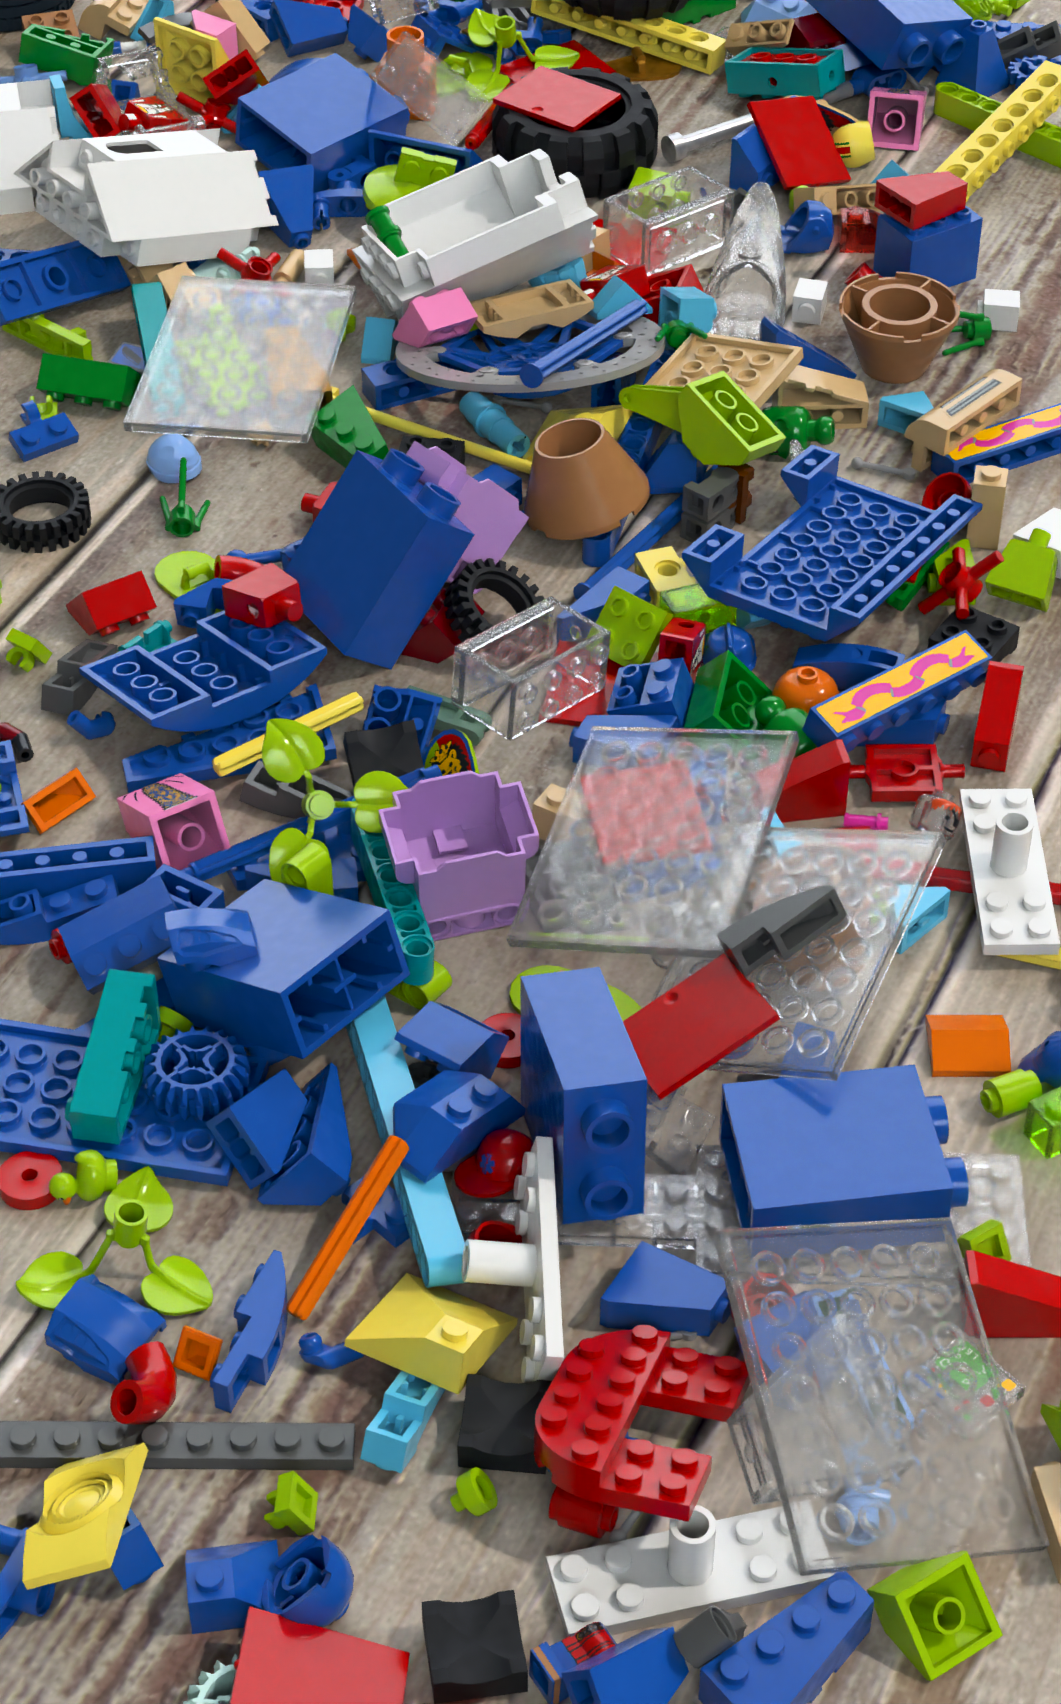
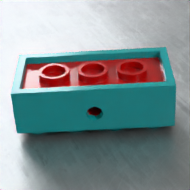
M749 47L725 62L728 93L738 94L739 97L761 95L762 98H773L776 96L798 95L814 96L815 100L823 98V95L836 90L837 86L846 81L843 49Z

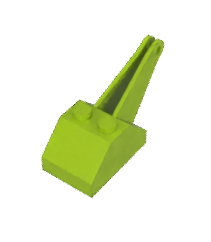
M724 370L688 383L685 387L634 384L623 388L619 393V402L625 409L639 413L682 434V442L703 465H743L777 451L786 439V436Z

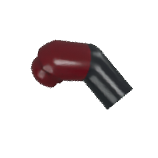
M1 722L0 742L11 740L17 759L21 762L31 760L34 753L28 735L8 722Z

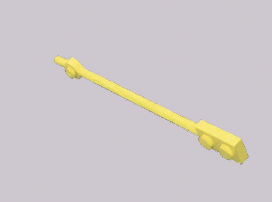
M331 386L332 396L335 399L339 396V388ZM366 407L375 423L411 435L465 441V453L530 474L531 461Z

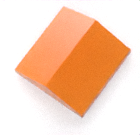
M1003 1015L925 1016L932 1077H997L1011 1072L1009 1029Z

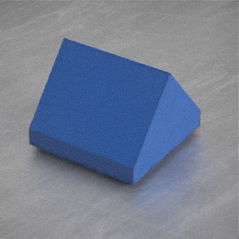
M112 79L110 92L120 108L126 109L129 100L141 98L138 83Z

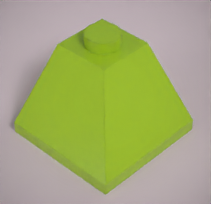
M962 1550L903 1567L867 1589L868 1594L874 1599V1608L885 1633L928 1681L934 1680L1003 1636L968 1551Z

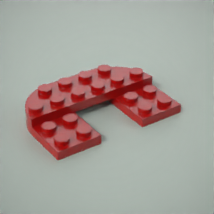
M637 1325L632 1330L614 1331L593 1338L583 1339L579 1342L578 1346L568 1353L536 1410L533 1448L535 1461L539 1468L546 1466L552 1473V1483L577 1497L689 1522L711 1473L712 1456L700 1454L687 1448L676 1449L656 1445L644 1439H627L625 1436L641 1405L733 1423L751 1382L746 1363L732 1356L719 1357L698 1353L691 1348L670 1347L671 1332L660 1331L650 1325Z

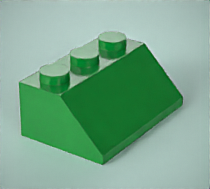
M43 353L36 389L46 395H50L53 401L63 402L64 398L74 399L75 404L92 406V402L103 403L102 407L105 409L120 411L121 406L132 408L146 386L147 379L129 366Z
M727 650L698 668L682 734L691 745L696 746L701 752L730 754L729 759L756 762L760 759L763 746L762 733L765 726L756 720L754 709L759 701L772 695L773 692L732 652Z

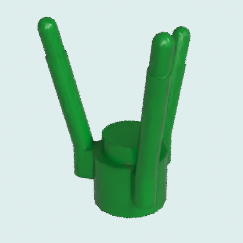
M960 311L959 318L969 320L964 321L963 325L955 326L951 333L962 332L963 337L970 341L943 350L942 354L946 356L972 347L984 346V341H988L992 334L990 318L985 317L984 313Z
M672 320L668 324H661V330L656 335L655 341L659 342L665 336L668 344L674 347L675 352L690 336V333L706 339L708 335L696 328L692 322L686 324L682 320Z
M182 457L180 460L178 505L170 512L165 496H160L159 498L166 521L165 530L170 531L177 537H188L194 531H200L201 522L211 504L210 500H205L197 516L194 510L185 504L187 459L185 457Z

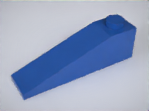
M332 1062L305 1084L302 1090L308 1101L282 1167L277 1174L260 1185L257 1200L263 1205L321 1206L331 1196L338 1197L341 1195L351 1181L349 1174L352 1164V1153L337 1066Z

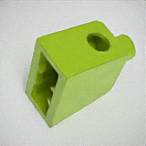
M1035 528L1028 542L1015 538L1011 539L1002 552L1004 561L993 568L986 577L985 584L988 594L1047 612L1058 566L1056 552L1047 548L1051 534L1045 530Z

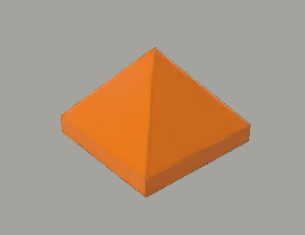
M183 1326L173 1367L210 1381L218 1361L223 1340L190 1326Z

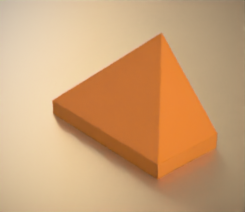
M76 767L31 795L21 805H25L28 817L41 834L93 800L96 795Z

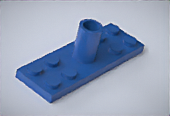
M79 240L0 261V326L123 291L130 287L131 283L118 256L100 257L81 244Z

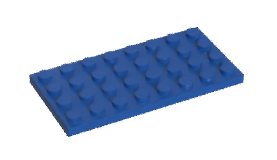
M0 1019L1 1152L17 1154L23 1151L53 1155L59 1161L77 1163L74 1160L76 1154L92 1149L101 1153L105 1159H115L118 1170L136 1172L149 1166L156 1176L228 1186L234 1165L206 1125V1122L214 1116L206 1114L201 1121L197 1116H190L185 1122L180 1113L169 1118L165 1109L157 1110L154 1102L149 1101L143 1082L120 1145L74 1139L70 1121L65 1119V1108L69 1097H73L78 1072L82 1066L91 1032ZM247 1055V1061L250 1062L248 1090L243 1092L242 1097L265 1081L269 1070L268 1059Z

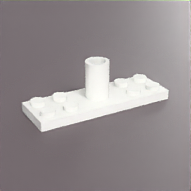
M960 789L958 800L962 810L961 819L983 955H1059L1060 940L1032 789Z
M536 1136L531 1152L524 1153L522 1175H516L514 1182V1199L520 1200V1210L517 1211L515 1220L516 1235H522V1243L467 1239L462 1255L463 1282L524 1287L525 1319H522L520 1325V1344L526 1345L527 1356H524L521 1366L522 1383L537 1380L552 1381L564 1359L553 1137Z
M807 1501L715 1520L713 1514L706 1508L696 1505L689 1522L671 1518L668 1531L546 1557V1569L566 1637L574 1636L580 1629L593 1622L603 1623L610 1635L696 1617L712 1605L719 1609L728 1610L806 1593L834 1575Z

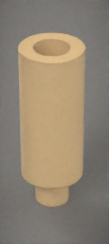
M301 249L292 250L275 273L273 281L287 290L291 289L304 270V251Z

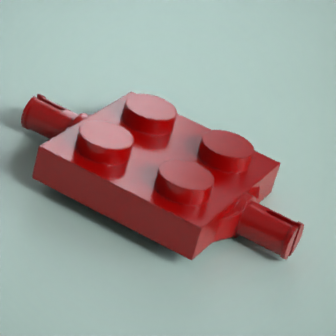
M866 744L865 764L850 765L849 779H865L869 785L871 802L933 801L936 798H943V778L964 779L965 766L964 763L943 764L942 760L938 757L936 744Z

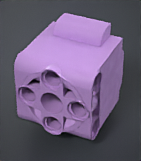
M414 441L406 454L420 463L425 469L418 482L423 486L426 482L434 483L454 495L461 502L454 516L475 534L446 581L452 583L469 563L472 562L473 564L478 559H482L484 562L487 558H492L496 565L529 519L526 514L519 510V499L490 479L478 482L466 474V466L439 447L434 446L427 449ZM483 588L475 589L473 594L480 592Z
M470 770L420 780L410 789L392 792L393 807L378 810L380 827L395 876L401 883H413L433 941L512 925L524 917L526 859H529L538 851L539 833L521 781L502 785L498 771L477 774Z

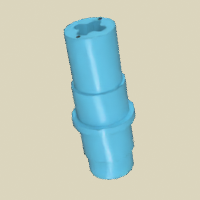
M471 391L462 397L459 410L466 420L473 425L474 431L480 437L487 438L504 453L519 458L525 455L530 447V439L507 416L506 411L501 405L493 403L479 392Z

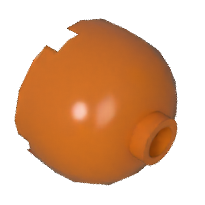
M801 666L787 670L776 681L772 695L780 697L784 701L786 709L795 707L809 713L811 707L839 694V690L834 679L827 672L816 667Z

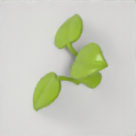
M475 8L468 25L469 39L473 44L480 47H488L494 42L497 43L496 68L494 72L489 69L473 71L466 80V90L470 98L477 101H492L495 96L500 94L510 82L508 76L499 74L502 48L512 47L516 40L519 41L529 60L536 62L535 69L540 66L549 69L568 67L570 69L579 59L580 53L565 47L546 45L537 48L535 56H533L522 38L521 31H516L515 19L507 15L498 16Z
M282 718L269 719L266 723V732L262 746L263 765L272 778L284 783L296 782L304 775L307 794L302 799L301 807L303 813L308 817L306 835L296 828H286L273 840L269 851L271 880L282 883V865L308 843L313 842L320 845L329 855V851L323 842L312 839L316 820L328 818L333 813L334 808H356L355 823L359 828L371 833H382L378 810L393 807L392 792L408 788L391 773L371 771L364 774L355 783L353 794L356 801H334L329 793L314 790L312 775L309 771L322 765L325 759V749L320 737L311 728L297 721Z
M149 1166L125 1178L106 1198L104 1216L113 1228L106 1231V1238L87 1269L83 1270L82 1262L72 1254L62 1251L50 1252L34 1260L23 1276L16 1281L17 1291L27 1301L42 1309L54 1311L55 1307L79 1278L95 1273L112 1241H116L121 1247L127 1249L135 1248L139 1244L142 1246L147 1267L152 1273L142 1280L141 1295L144 1302L152 1310L163 1315L179 1316L206 1310L212 1305L213 1290L208 1278L191 1260L173 1255L165 1258L159 1267L154 1262L150 1247V1236L146 1232L158 1231L170 1222L173 1216V1202L169 1193L158 1181L152 1168Z

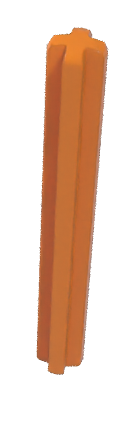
M391 1135L385 1141L288 1301L287 1311L292 1316L303 1321L309 1317L408 1153L409 1146L403 1139Z

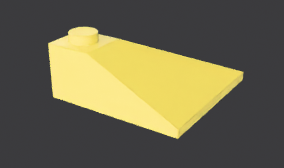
M159 17L153 18L160 91L175 97L181 91L205 105L208 98L214 97L202 78L229 61L221 43L215 37Z
M622 405L551 410L522 459L532 462L535 441L538 436L550 426L568 419H594L600 422L617 441L633 411L625 409Z
M406 1273L345 1339L344 1346L455 1394H459L466 1386L467 1375L476 1374L517 1326L518 1318L440 1286L426 1288L423 1279Z

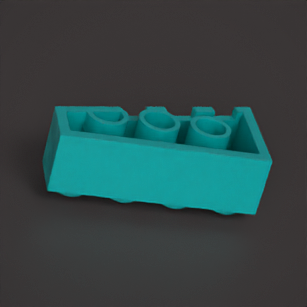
M109 969L82 1066L78 1072L73 1097H69L65 1108V1119L70 1121L74 1139L120 1145L143 1082L142 1072H144L143 1063L145 1055L150 1054L151 1045L157 1043L162 1030L155 974Z

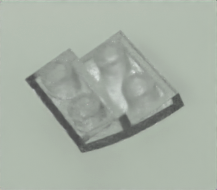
M647 1084L645 1155L683 1181L717 1116L683 1098L687 1090L683 1085L660 1100Z

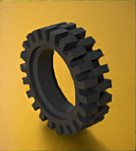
M39 471L32 472V478H27L24 473L18 475V482L10 478L6 480L7 486L0 484V543L4 546L9 543L10 549L16 550L21 545V552L28 553L31 547L35 548V553H42V547H48L49 552L56 551L57 544H60L64 549L69 547V540L74 543L80 540L79 535L85 536L87 528L91 526L92 519L88 491L84 489V484L81 481L77 483L76 478L72 476L66 479V475L59 472L56 477H53V471H45V476L39 477ZM36 503H57L68 508L62 515L44 521H26L13 516L19 509Z
M487 558L484 562L482 559H478L473 564L472 562L469 563L446 590L445 595L447 597L444 600V607L449 608L445 612L446 618L455 619L450 624V627L453 631L461 629L462 633L458 638L462 643L466 639L472 641L469 646L470 650L475 652L479 647L482 648L481 657L488 659L493 653V660L496 662H501L504 658L506 663L512 662L515 658L519 660L528 654L547 631L545 629L549 626V620L546 617L549 615L548 608L541 607L546 601L543 596L535 597V593L539 588L536 584L530 587L526 584L530 578L525 573L521 578L516 576L517 567L512 565L507 571L506 562L499 560L495 565L492 558ZM486 588L505 598L518 615L520 621L519 631L508 633L490 624L476 608L473 600L474 590Z

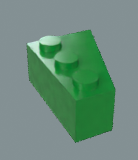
M31 24L22 32L18 62L37 64L38 70L41 69L47 72L66 70L68 79L75 81L78 85L88 86L91 83L94 84L111 67L114 39L106 37V42L89 39L90 34L82 33L81 37L65 35V29Z
M354 385L306 420L315 445L345 468L357 450L384 460L389 451L386 442Z

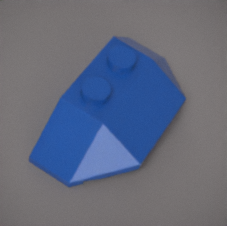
M765 316L762 319L758 329L760 341L803 347L804 358L798 365L855 379L857 376L839 359L774 323Z
M444 1070L394 1103L393 1135L403 1139L409 1146V1151L400 1165L426 1183L480 1146V1143L487 1134L498 1129H505L525 1115L526 1108L482 1074Z

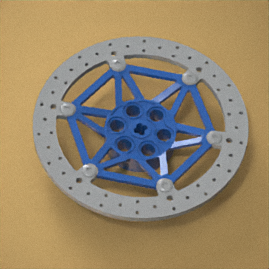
M587 313L563 328L548 324V327L531 342H522L517 338L496 337L484 334L479 328L467 334L454 337L441 346H432L433 344L417 348L399 341L396 346L395 357L397 366L402 372L427 384L455 390L493 393L507 398L532 399L559 395L573 388L598 384L637 372L655 362L662 355L665 349V336L659 342H656L655 337L661 330V327L645 317H640L620 330L623 332L615 333L543 379L542 384L537 388H529L523 384L520 379L521 368L527 363H535L567 343L572 328L586 331L603 319L596 320ZM562 330L559 342H548ZM475 335H480L489 353L458 348V346ZM492 337L506 344V346L498 347ZM632 346L622 355L600 363L618 349ZM443 361L468 372L450 369L435 362Z

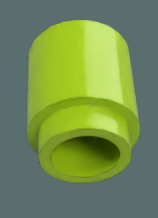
M1022 1069L986 1080L983 1083V1090L980 1092L983 1108L986 1112L992 1113L996 1118L1032 1107L1037 1100L1042 1098V1086L1037 1075L1032 1070L1024 1071Z

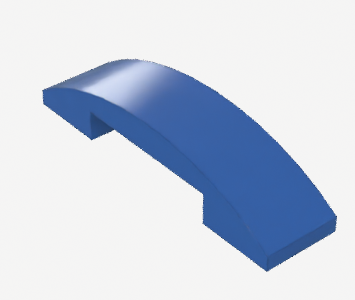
M11 740L1 741L0 837L27 833L30 830L25 805H21L23 799Z

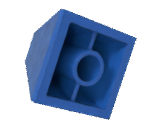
M983 20L972 21L971 25L963 28L960 34L966 40L964 52L955 62L942 67L935 85L941 82H953L990 97L1009 87V79L994 29L987 26V23Z
M308 164L258 171V177L264 178L270 199L266 200L271 215H276L279 224L278 226L268 227L289 248L303 249L310 245L313 232V165Z

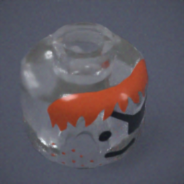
M934 789L932 795L923 794L917 798L909 820L910 827L915 831L914 836L935 845H941L942 841L953 839L962 815L961 808L953 802L954 795Z

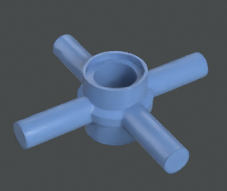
M30 63L13 67L15 75L0 77V84L49 79V76L60 74L62 81H67L68 78L66 70L38 73L37 64Z

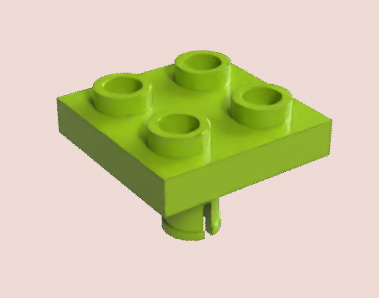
M614 585L584 646L624 667L630 664L650 663L659 645L660 633L671 621L673 615Z

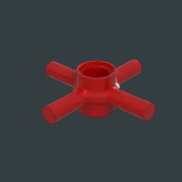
M179 92L176 101L200 114V117L195 120V126L198 129L220 128L221 130L223 127L236 135V122L226 117L228 112L231 111L229 104L217 102L214 98H208L204 105L187 94Z
M223 247L219 250L216 257L240 272L241 275L239 285L231 291L233 300H240L246 293L259 296L266 289L288 305L291 304L295 295L271 279L273 267L281 259L277 252H272L266 259L253 256L246 263Z
M961 547L954 548L952 550V562L942 570L938 578V583L942 588L918 604L921 613L926 615L951 598L955 599L956 617L966 619L969 616V603L978 597L983 588V583L979 578L1004 561L1002 554L996 550L974 566L966 567L965 550Z

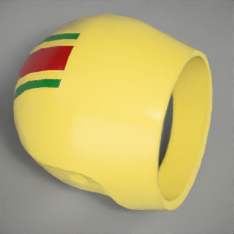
M856 121V123L840 127L833 133L832 138L847 168H857L875 160L874 143L869 121Z

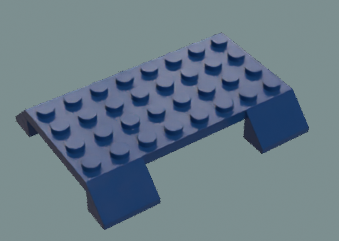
M811 444L781 469L780 476L801 506L796 512L743 557L745 534L715 524L682 551L681 558L707 597L720 601L726 606H733L757 617L775 622L781 627L793 629L813 639L826 642L865 620L982 510L983 504L953 494L936 510L923 507L838 477L840 454Z

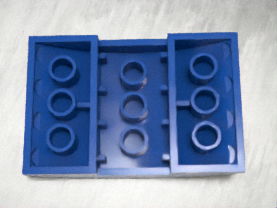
M225 610L196 621L197 634L152 652H148L141 646L135 645L79 668V672L83 677L153 727L180 732L203 731L239 722L275 704L302 683L315 670L328 652L326 646L285 620L270 628H261L230 618L225 615Z

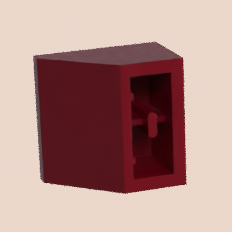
M818 12L793 18L795 21L789 43L784 48L829 49L845 44L847 38Z
M444 587L441 588L401 655L438 664L460 651L466 642L465 640L462 643L458 638L462 633L461 629L453 631L450 627V624L455 619L446 618L445 612L449 608L444 607V600L447 597ZM474 600L476 608L483 615L485 611Z

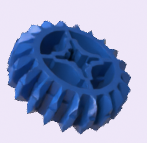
M193 1025L187 1032H181L176 1028L173 1037L162 1035L160 1044H152L150 1054L145 1055L142 1079L146 1094L149 1097V1101L154 1102L157 1110H166L169 1118L180 1113L185 1122L190 1116H197L200 1121L206 1114L216 1116L220 1109H226L233 1102L240 1099L244 1091L248 1090L250 1062L247 1061V1053L244 1050V1046L239 1045L236 1037H227L223 1029L213 1033L208 1025L202 1031L195 1030Z

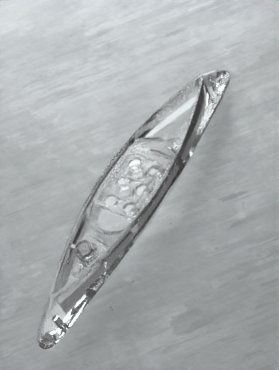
M754 183L748 190L736 212L713 266L704 292L715 298L714 301L717 305V315L713 319L712 329L708 332L710 334L760 341L758 329L764 316L784 328L786 311L784 251L778 208L774 193L767 183Z

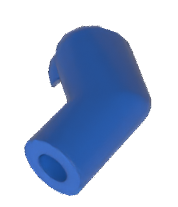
M75 710L67 718V724L88 740L108 736L114 731L116 726L113 715L107 711H102V716L97 714L95 719L90 720L80 711Z
M315 1332L304 1334L298 1342L301 1348L299 1354L306 1363L327 1370L336 1369L364 1357V1354L345 1347V1342L335 1346L323 1344L321 1336Z

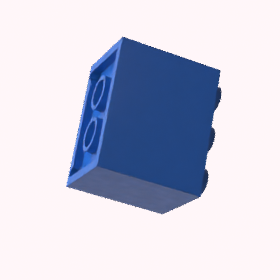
M965 205V209L913 231L886 213L878 215L873 271L883 277H895L896 272L915 273L935 279L947 287L975 279L983 218Z

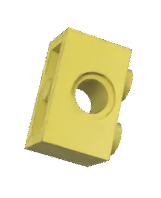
M669 546L635 553L634 573L650 580V603L670 614L692 611L694 596L698 594L697 583L694 577L689 576L686 571L685 562L682 558L678 557L673 547Z

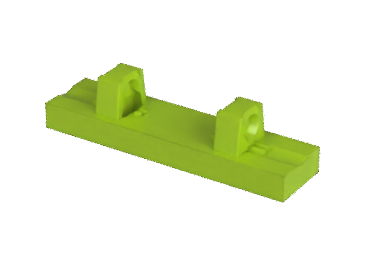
M45 314L2 326V330L50 354L93 360L91 340L87 339L86 330L80 327L68 330L46 319Z

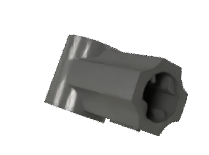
M712 1605L674 1633V1640L685 1660L694 1668L699 1669L743 1639L747 1625L738 1612L729 1613Z

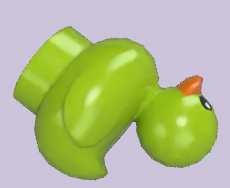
M96 1150L81 1151L74 1156V1160L77 1162L76 1179L69 1173L61 1172L54 1175L49 1182L51 1195L58 1200H62L65 1205L71 1202V1198L75 1194L84 1201H96L104 1192H111L117 1188V1162L115 1159H105Z

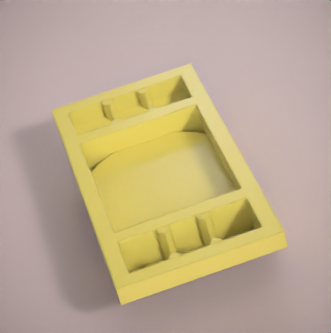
M144 1442L66 1463L56 1468L44 1481V1504L40 1520L26 1530L22 1582L27 1590L111 1568L147 1457L148 1449Z

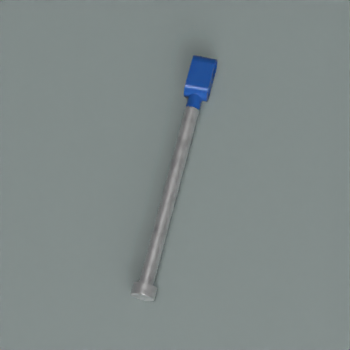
M874 63L859 67L854 72L851 80L843 82L836 87V90L826 93L822 99L831 104L861 93L870 98V91L873 87L901 89L906 82L907 74L901 68L881 70ZM747 114L684 136L678 132L666 135L661 139L662 154L670 163L682 160L687 156L688 151L736 136L754 123L751 114Z

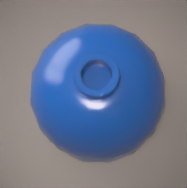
M312 1534L294 1542L275 1562L274 1565L280 1571L276 1575L274 1582L272 1583L266 1578L261 1599L265 1611L278 1614L297 1623L325 1627L340 1619L349 1607L354 1583V1574L346 1555L339 1547L322 1535V1539H318Z

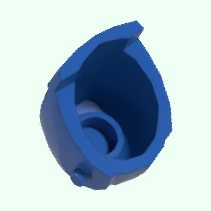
M806 200L785 225H777L774 238L776 251L790 254L791 252L815 253L828 250L834 235L832 211L820 201Z

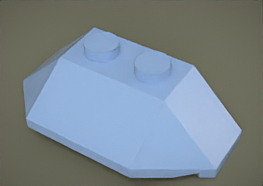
M753 0L741 12V23L791 19L818 12L805 0Z

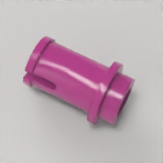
M845 813L843 826L844 828L870 826L871 832L877 833L879 839H887L889 818L882 817V813H878L877 816Z

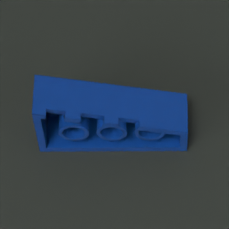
M842 1568L700 1668L698 1699L702 1704L812 1703L822 1691L823 1684L833 1672L836 1673L869 1633L874 1599Z

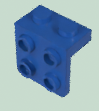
M416 14L411 26L420 28L424 32V50L436 57V61L445 43L470 53L477 51L471 45L469 37L460 33L461 29L450 22H447L446 25L441 24L438 18L430 14L427 17Z

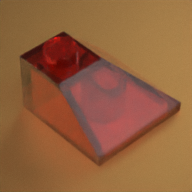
M859 206L840 208L837 217L839 253H875L878 215H881V213Z

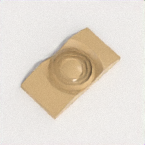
M571 279L469 301L478 315L474 324L484 334L506 338H518L528 330L539 329L548 324L563 328L583 317L594 308V301Z

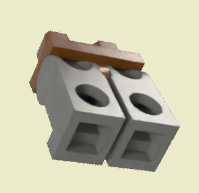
M746 463L743 465H718V468L711 472V476L701 483L697 484L690 481L683 486L682 510L684 512L681 515L680 537L693 543L715 524L732 529L735 526V522L741 524L746 521L747 507L752 504V495L748 490L749 481L754 478V468Z

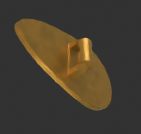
M637 46L632 48V55L606 62L618 74L630 78L631 82L665 80L673 78L682 70V65L643 53L640 47Z

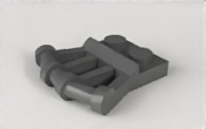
M482 0L483 10L486 13L513 17L516 30L527 31V20L534 16V23H536V16L543 19L542 31L554 30L558 25L556 21L531 13L532 0Z

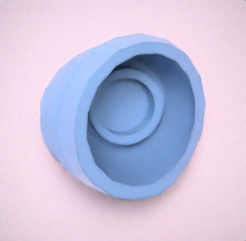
M168 433L162 435L151 444L148 450L146 464L150 472L161 482L179 483L180 460L182 457L187 459L186 481L195 478L202 470L201 456L191 441L181 434Z

